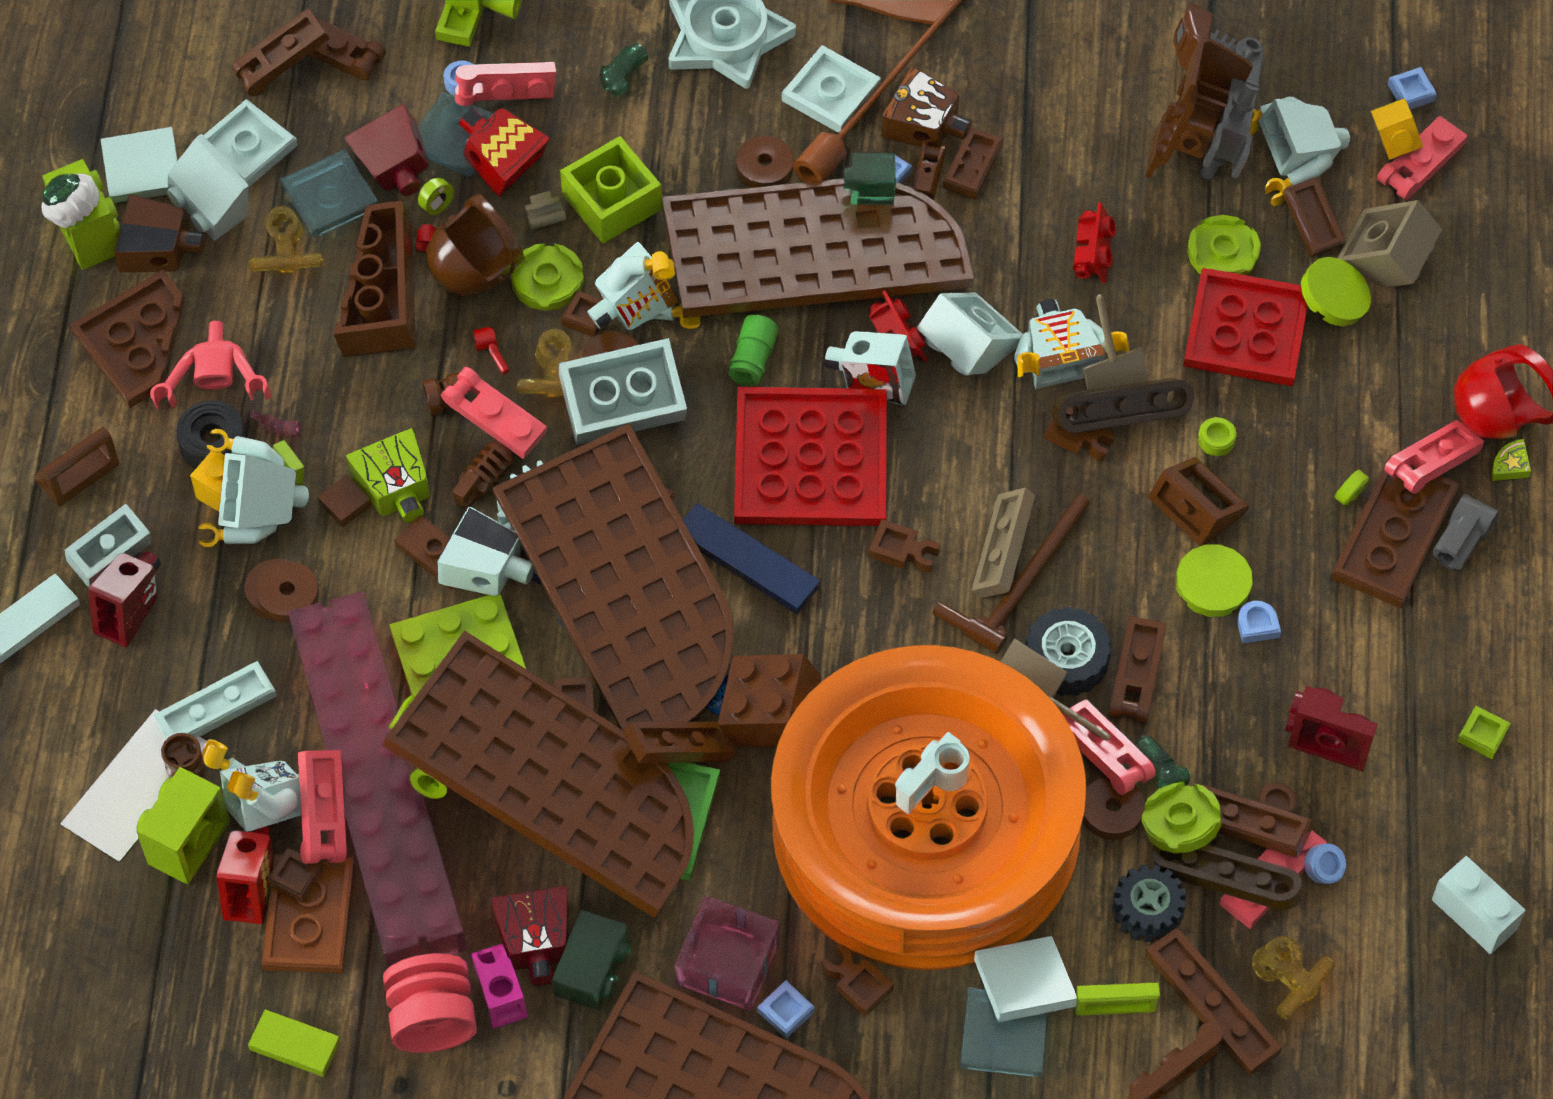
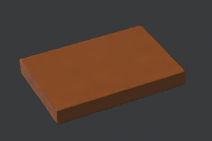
M274 855L273 869L282 855ZM346 857L342 863H329L327 859H320L318 863L322 865L323 871L303 902L271 887L261 964L263 970L343 974L355 870L354 858Z

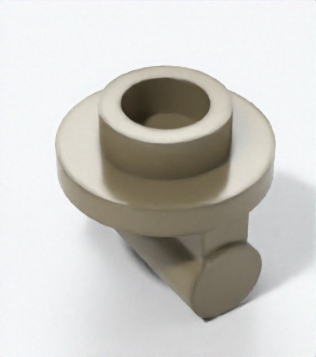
M550 191L530 196L531 204L525 205L531 230L566 220L560 197H552Z

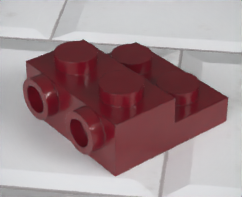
M1306 686L1304 693L1296 691L1285 731L1291 733L1288 747L1363 772L1378 724L1369 721L1368 718L1357 713L1347 714L1341 712L1344 698L1337 696L1329 689Z

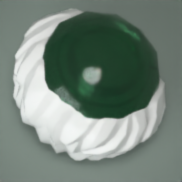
M80 173L60 174L53 178L44 189L41 206L42 214L49 221L63 228L70 227V225L74 226L77 221H82L84 216L90 215V212L93 211V208L99 202V192L93 179L88 175Z

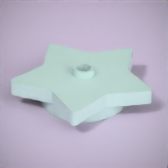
M669 0V5L681 30L668 59L669 68L672 70L713 68L743 88L748 89L751 86L761 55L796 36V25L766 9L761 0Z

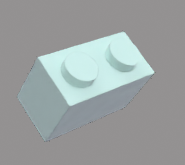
M125 504L66 548V561L89 588L118 554L125 553L134 557L151 544L150 532L128 505Z
M1467 856L1439 879L1432 897V901L1489 954L1493 953L1518 930L1526 911Z

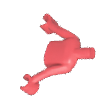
M211 321L209 323L208 341L199 343L188 350L177 363L166 382L155 385L151 389L150 395L157 409L160 408V400L168 397L170 406L172 408L175 407L177 399L173 390L193 363L195 366L193 382L201 389L217 390L230 387L233 383V368L236 364L246 380L245 387L251 401H254V393L257 390L263 389L266 400L271 398L272 393L265 377L254 373L242 348L232 341L223 340L224 324L221 321Z

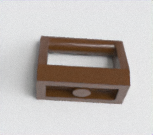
M101 427L34 475L37 484L58 507L120 465L110 433L105 427Z
M1197 457L1165 469L1148 495V498L1199 546L1212 541L1249 509V505ZM1191 474L1196 476L1228 508L1220 511L1186 478Z

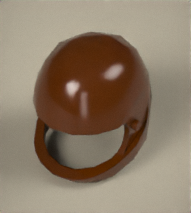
M478 193L467 199L464 204L465 207L456 216L452 214L448 218L449 222L440 224L426 250L427 265L436 282L449 293L464 298L489 291L506 280L525 262L522 248L509 227L490 203Z

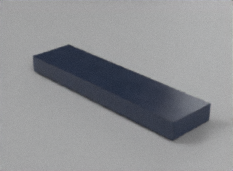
M696 503L683 519L702 554L796 614L802 610L820 588V580L699 503Z

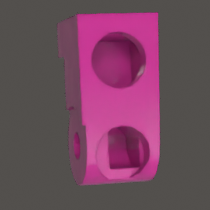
M503 944L471 953L493 1029L527 1018L524 996Z

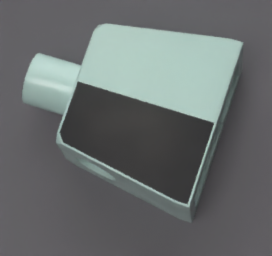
M468 507L438 560V583L496 596L501 593L508 578L527 585L533 576L534 568L530 561L520 558L521 544L515 531L476 509Z

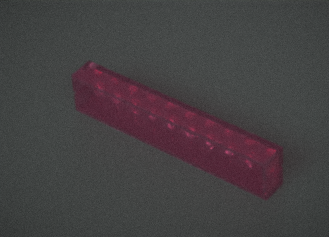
M361 591L329 600L331 607L323 608L322 602L288 611L326 750H341L345 819L387 968L401 960L422 955L419 939L423 938L427 939L430 954L453 955L467 951L462 926L423 794L419 793L410 781V776L415 770V766L382 746L385 737L391 731L389 726L396 716L398 708L364 592Z

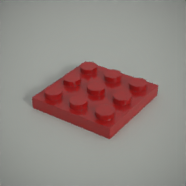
M1202 268L1183 367L1293 387L1308 306L1302 295L1301 285Z

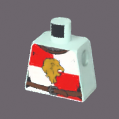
M854 331L850 334L845 349L830 346L826 352L825 367L843 371L847 388L887 389L888 402L906 406L916 377L907 335Z

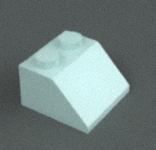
M200 134L167 174V195L176 207L181 208L183 206L191 215L190 220L198 231L206 232L215 241L248 217L249 185L212 144Z
M976 292L940 293L916 328L926 337L925 342L931 348L948 356L952 360V367L964 375L987 373L1017 348L1020 337L1023 335Z

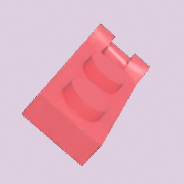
M554 62L460 66L456 70V83L458 86L455 88V101L461 106H470L475 101L554 98L555 64Z
M1441 116L1419 135L1423 144L1422 148L1396 157L1391 163H1387L1377 176V180L1385 186L1391 185L1397 190L1396 194L1405 201L1413 196L1466 144L1468 135ZM1403 173L1405 176H1407V178H1404L1400 174Z
M464 367L457 376L458 381L453 387L448 386L441 394V398L451 408L522 459H525L547 433V426L483 381L475 371ZM469 390L477 395L472 402L464 397Z
M1455 420L1392 456L1386 463L1384 470L1393 478L1399 477L1404 481V487L1415 494L1429 481L1480 453L1484 440L1471 432L1461 422ZM1413 465L1417 469L1413 470L1409 466Z
M1087 699L1070 709L1109 733L1110 739L1108 741L1103 740L1062 713L1076 738L1080 751L1110 779L1117 793L1124 795L1134 789L1135 783L1139 781L1145 783L1155 777L1156 771L1152 762ZM1127 763L1131 768L1126 770L1122 765Z
M341 750L298 752L303 841L300 847L301 860L305 864H317L320 859H327L329 863H342L346 859L347 846ZM321 832H328L327 843H321Z

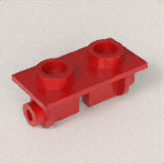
M1101 202L1098 203L1097 213L1085 211L1079 217L1076 241L1079 245H1089L1075 248L1073 270L1078 278L1087 279L1090 277V274H1098L1102 283H1106L1108 268H1111L1113 262L1110 246L1111 238H1114L1116 235V224L1113 216L1108 215Z
M883 291L886 302L874 303L869 309L871 312L869 318L877 332L907 335L912 360L919 355L927 362L928 358L922 349L927 344L920 331L915 326L913 328L910 327L907 319L911 317L907 306L901 298L894 300L886 291Z

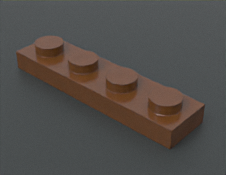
M1178 927L1146 949V958L1203 1024L1211 1022L1220 1027L1222 1030L1220 1043L1249 1077L1281 1054V1045Z

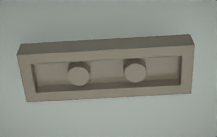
M1026 487L998 494L971 590L980 598L1010 591L1035 499V494Z

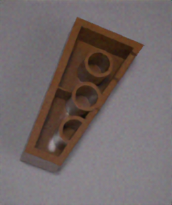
M402 200L366 205L356 244L358 250L355 262L351 263L349 271L350 282L347 294L343 295L340 306L342 310L340 321L336 323L333 334L343 357L416 347L412 223Z

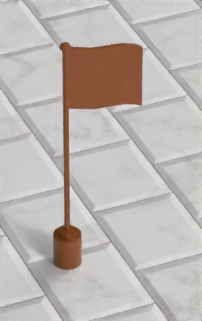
M828 0V3L858 6L896 19L932 25L837 135L826 132L819 133L793 163V170L803 183L827 180L847 156L842 139L962 0Z

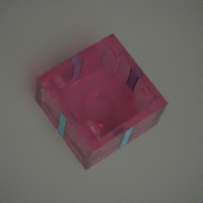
M704 895L675 963L676 984L751 1011L780 942V922Z

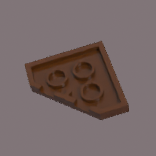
M164 270L69 324L71 333L129 408L150 397L151 389L155 385L164 382L184 307L183 294Z

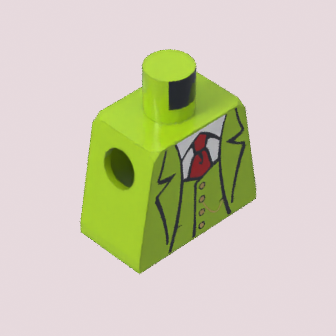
M412 428L346 455L348 470L352 480L371 499V504L381 516L399 511L404 522L409 523L424 514L420 501L427 499L430 496L426 472Z

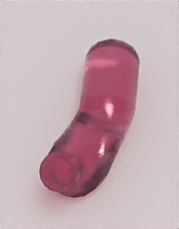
M252 410L250 413L251 418L258 420L260 426L265 430L279 435L296 436L301 433L302 428L298 421L279 420L271 414L262 415L257 410Z

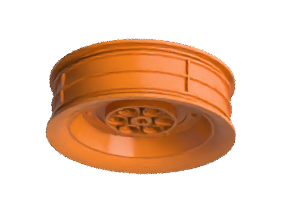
M915 645L893 648L860 658L837 670L815 687L796 708L781 735L773 761L771 776L775 857L786 887L802 912L826 936L836 943L846 946L850 951L859 956L881 964L914 970H944L975 964V951L1018 943L1032 934L1053 912L1068 888L1079 854L1081 825L1086 800L1085 770L1076 738L1060 710L1037 685L1012 667L991 657L955 647ZM947 732L958 738L961 744L968 750V779L962 788L956 791H945L935 785L909 814L896 806V802L885 804L879 800L884 796H891L896 799L895 784L900 775L907 768H915L920 763L921 755L925 748L933 740L939 742ZM953 762L941 765L947 770H955L960 767ZM923 804H930L932 808L925 809ZM970 809L976 814L971 817H964L958 811ZM898 830H905L911 835L907 838H898L893 833ZM942 836L946 837L951 842L945 845H939L934 843L932 840L936 837Z

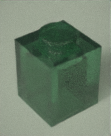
M851 153L850 168L843 169V189H850L851 204L894 205L896 189L895 153Z

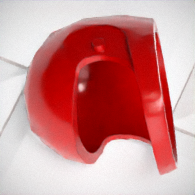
M1515 344L1493 351L1472 362L1458 376L1454 386V405L1461 422L1471 432L1483 439H1505L1516 436L1517 430L1521 428L1520 426L1529 423L1553 424V413L1542 408L1529 396L1520 383L1514 368V364L1525 363L1531 366L1546 383L1553 398V370L1531 348L1522 344Z

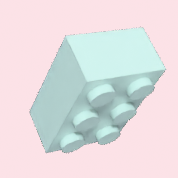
M669 338L559 363L558 375L576 445L591 442L629 423L635 432L685 420L687 407Z

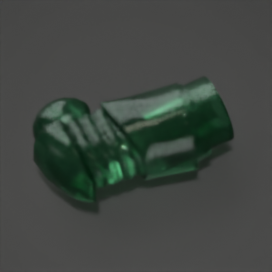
M639 43L625 46L608 66H601L599 77L605 91L610 89L614 96H620L629 88V83L624 78L648 61V54L645 48Z
M1143 736L1134 742V745L1154 765L1156 771L1154 778L1158 782V789L1173 783L1184 782L1185 786L1189 784L1191 779L1189 770L1184 766L1177 767L1174 759L1151 736Z

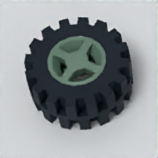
M1147 864L1140 865L1139 871L1132 868L1127 871L1126 877L1122 875L1114 892L1112 912H1114L1116 924H1121L1120 930L1124 934L1130 931L1132 939L1138 941L1139 937L1142 936L1144 937V942L1151 943L1153 937L1160 940L1167 933L1180 926L1185 911L1186 893L1185 889H1181L1182 882L1178 877L1176 879L1172 878L1173 872L1166 869L1162 873L1158 865H1153V870H1148ZM1146 905L1148 907H1152L1154 910L1142 907Z

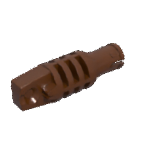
M497 440L488 442L483 447V450L477 454V458H474L458 477L459 482L452 491L456 504L468 509L482 495L485 496L489 493L493 485L497 484L500 477L513 465L515 453Z

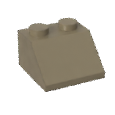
M1419 200L1367 208L1360 215L1337 259H1342L1354 266L1365 279L1384 287L1414 284L1420 275L1427 257L1433 251L1442 228Z

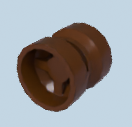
M459 372L448 374L442 380L434 378L422 380L431 417L443 414L445 409L451 408L441 398V390L444 391L448 386L453 387L458 381L457 376Z
M176 733L164 741L161 748V756L169 777L172 778L179 767L199 777L203 776L205 763L200 744L194 736L187 733Z

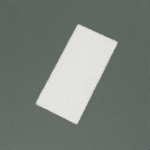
M156 709L60 823L119 862L138 840L136 832L138 820L146 809L151 810L159 798L158 793L163 782L169 777L161 756V748L166 738L155 721L154 714L159 712ZM197 737L196 739L198 740L201 750L203 751L207 741H205L201 737Z

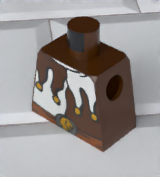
M911 67L882 115L881 137L921 148L923 141H928L930 146L939 147L946 134L964 140L972 126V120L958 115L959 95L956 91L919 69Z

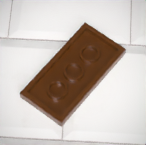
M1413 465L1409 466L1413 470L1417 469ZM1384 466L1332 571L1330 579L1402 608L1455 498L1460 483L1443 476H1438L1426 483L1418 493L1413 494L1404 487V481L1399 477L1393 478L1386 473Z

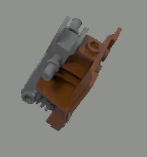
M1190 2L1173 38L1179 64L1187 71V74L1183 75L1176 93L1179 96L1177 102L1171 101L1153 135L1145 177L1150 178L1155 168L1167 163L1174 149L1197 158H1202L1204 155L1200 175L1207 180L1214 178L1218 167L1224 165L1226 160L1233 163L1231 177L1237 179L1247 161L1251 148L1252 136L1250 134L1256 93L1260 87L1258 81L1263 58V47L1257 39L1252 37L1244 38L1237 45L1234 44L1236 40L1232 38L1229 44L1225 41L1228 37L1226 34L1222 39L1217 38L1220 31L1217 30L1215 34L1211 32L1213 13L1203 10L1202 7Z

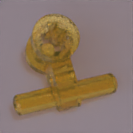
M285 206L272 209L266 216L265 226L276 243L277 255L250 257V271L278 270L279 274L294 273L295 269L321 267L323 265V257L320 252L294 254V245L301 240L303 235L302 224L295 212ZM284 221H288L290 225L286 226V232L280 233L279 228H282Z
M550 329L540 336L535 349V359L538 365L545 369L546 378L518 379L517 392L519 394L546 393L547 397L563 396L558 375L559 363L567 361L572 347L571 340L564 331ZM549 344L555 345V350L559 351L557 356L552 355L551 350L547 349Z
M1279 936L1254 953L1252 966L1255 973L1261 979L1270 982L1280 979L1291 990V993L1276 1009L1277 1014L1282 1019L1288 1020L1304 1002H1310L1320 991L1319 984L1334 969L1335 963L1330 957L1322 956L1308 972L1300 964L1302 953L1299 945L1289 937Z

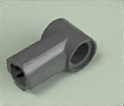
M1464 494L1456 505L1449 520V526L1436 544L1432 555L1443 567L1449 570H1461L1480 540L1484 541L1498 517L1499 511Z

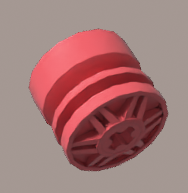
M436 953L418 955L401 960L384 972L383 982L386 991V1003L392 1009L389 1013L392 1044L399 1050L411 1053H429L446 1050L467 1042L477 1033L473 1001L468 998L470 994V981L468 980L467 962L461 957Z

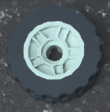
M1063 607V609L1057 610L1055 608L1049 610V613L1042 614L1037 618V622L1031 625L1029 635H1027V647L1068 672L1056 692L1058 696H1078L1082 692L1087 693L1091 691L1096 684L1099 685L1101 683L1103 675L1108 670L1111 654L1110 635H1107V628L1097 620L1096 616L1086 613L1083 609L1078 608L1076 610L1071 609V607ZM1070 650L1074 651V654L1070 656H1066L1062 653L1069 652Z

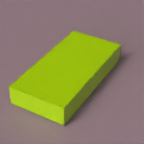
M1159 982L1077 986L1075 1013L1078 1016L1154 1013L1157 1011L1160 997Z
M265 1009L249 1041L248 1047L253 1052L324 1077L341 1041L337 1035Z

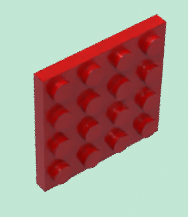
M738 387L734 524L879 526L882 519L886 520L887 389Z

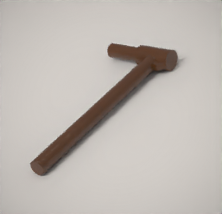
M1081 494L1076 496L989 618L983 616L971 619L941 601L936 604L932 614L963 631V635L998 654L1007 640L1005 629L1002 625L1086 510L1090 501Z

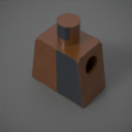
M129 195L114 249L119 272L176 271L180 267L183 252L203 253L206 239L205 232L189 230L186 213L182 208L136 195Z

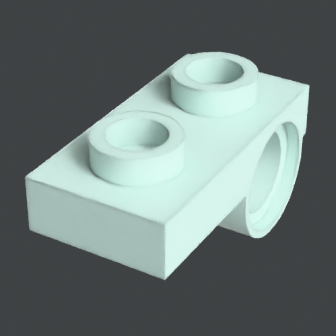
M947 732L939 742L933 740L923 751L920 763L913 770L907 768L900 775L895 784L896 806L909 814L935 785L945 791H956L966 784L969 770V753L958 738ZM953 762L960 767L955 770H947L941 765Z

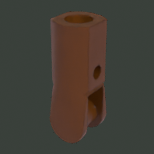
M923 141L912 188L934 200L945 158L946 145L942 144L941 147L930 146L928 141ZM925 159L934 160L937 163L925 161Z

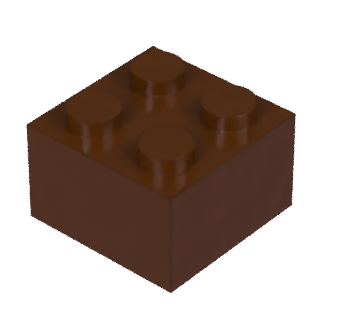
M804 654L733 656L718 726L736 747L778 746L786 724L806 696L821 683L822 677Z

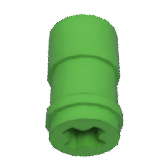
M750 315L744 319L737 339L734 357L729 363V376L736 383L744 386H756L764 377L768 357L772 354L779 333V327L773 320L761 315Z

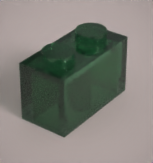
M581 910L552 979L554 996L600 1011L604 998L611 999L615 991L618 976L614 974L619 962L625 964L631 950L632 941L628 940L627 925Z

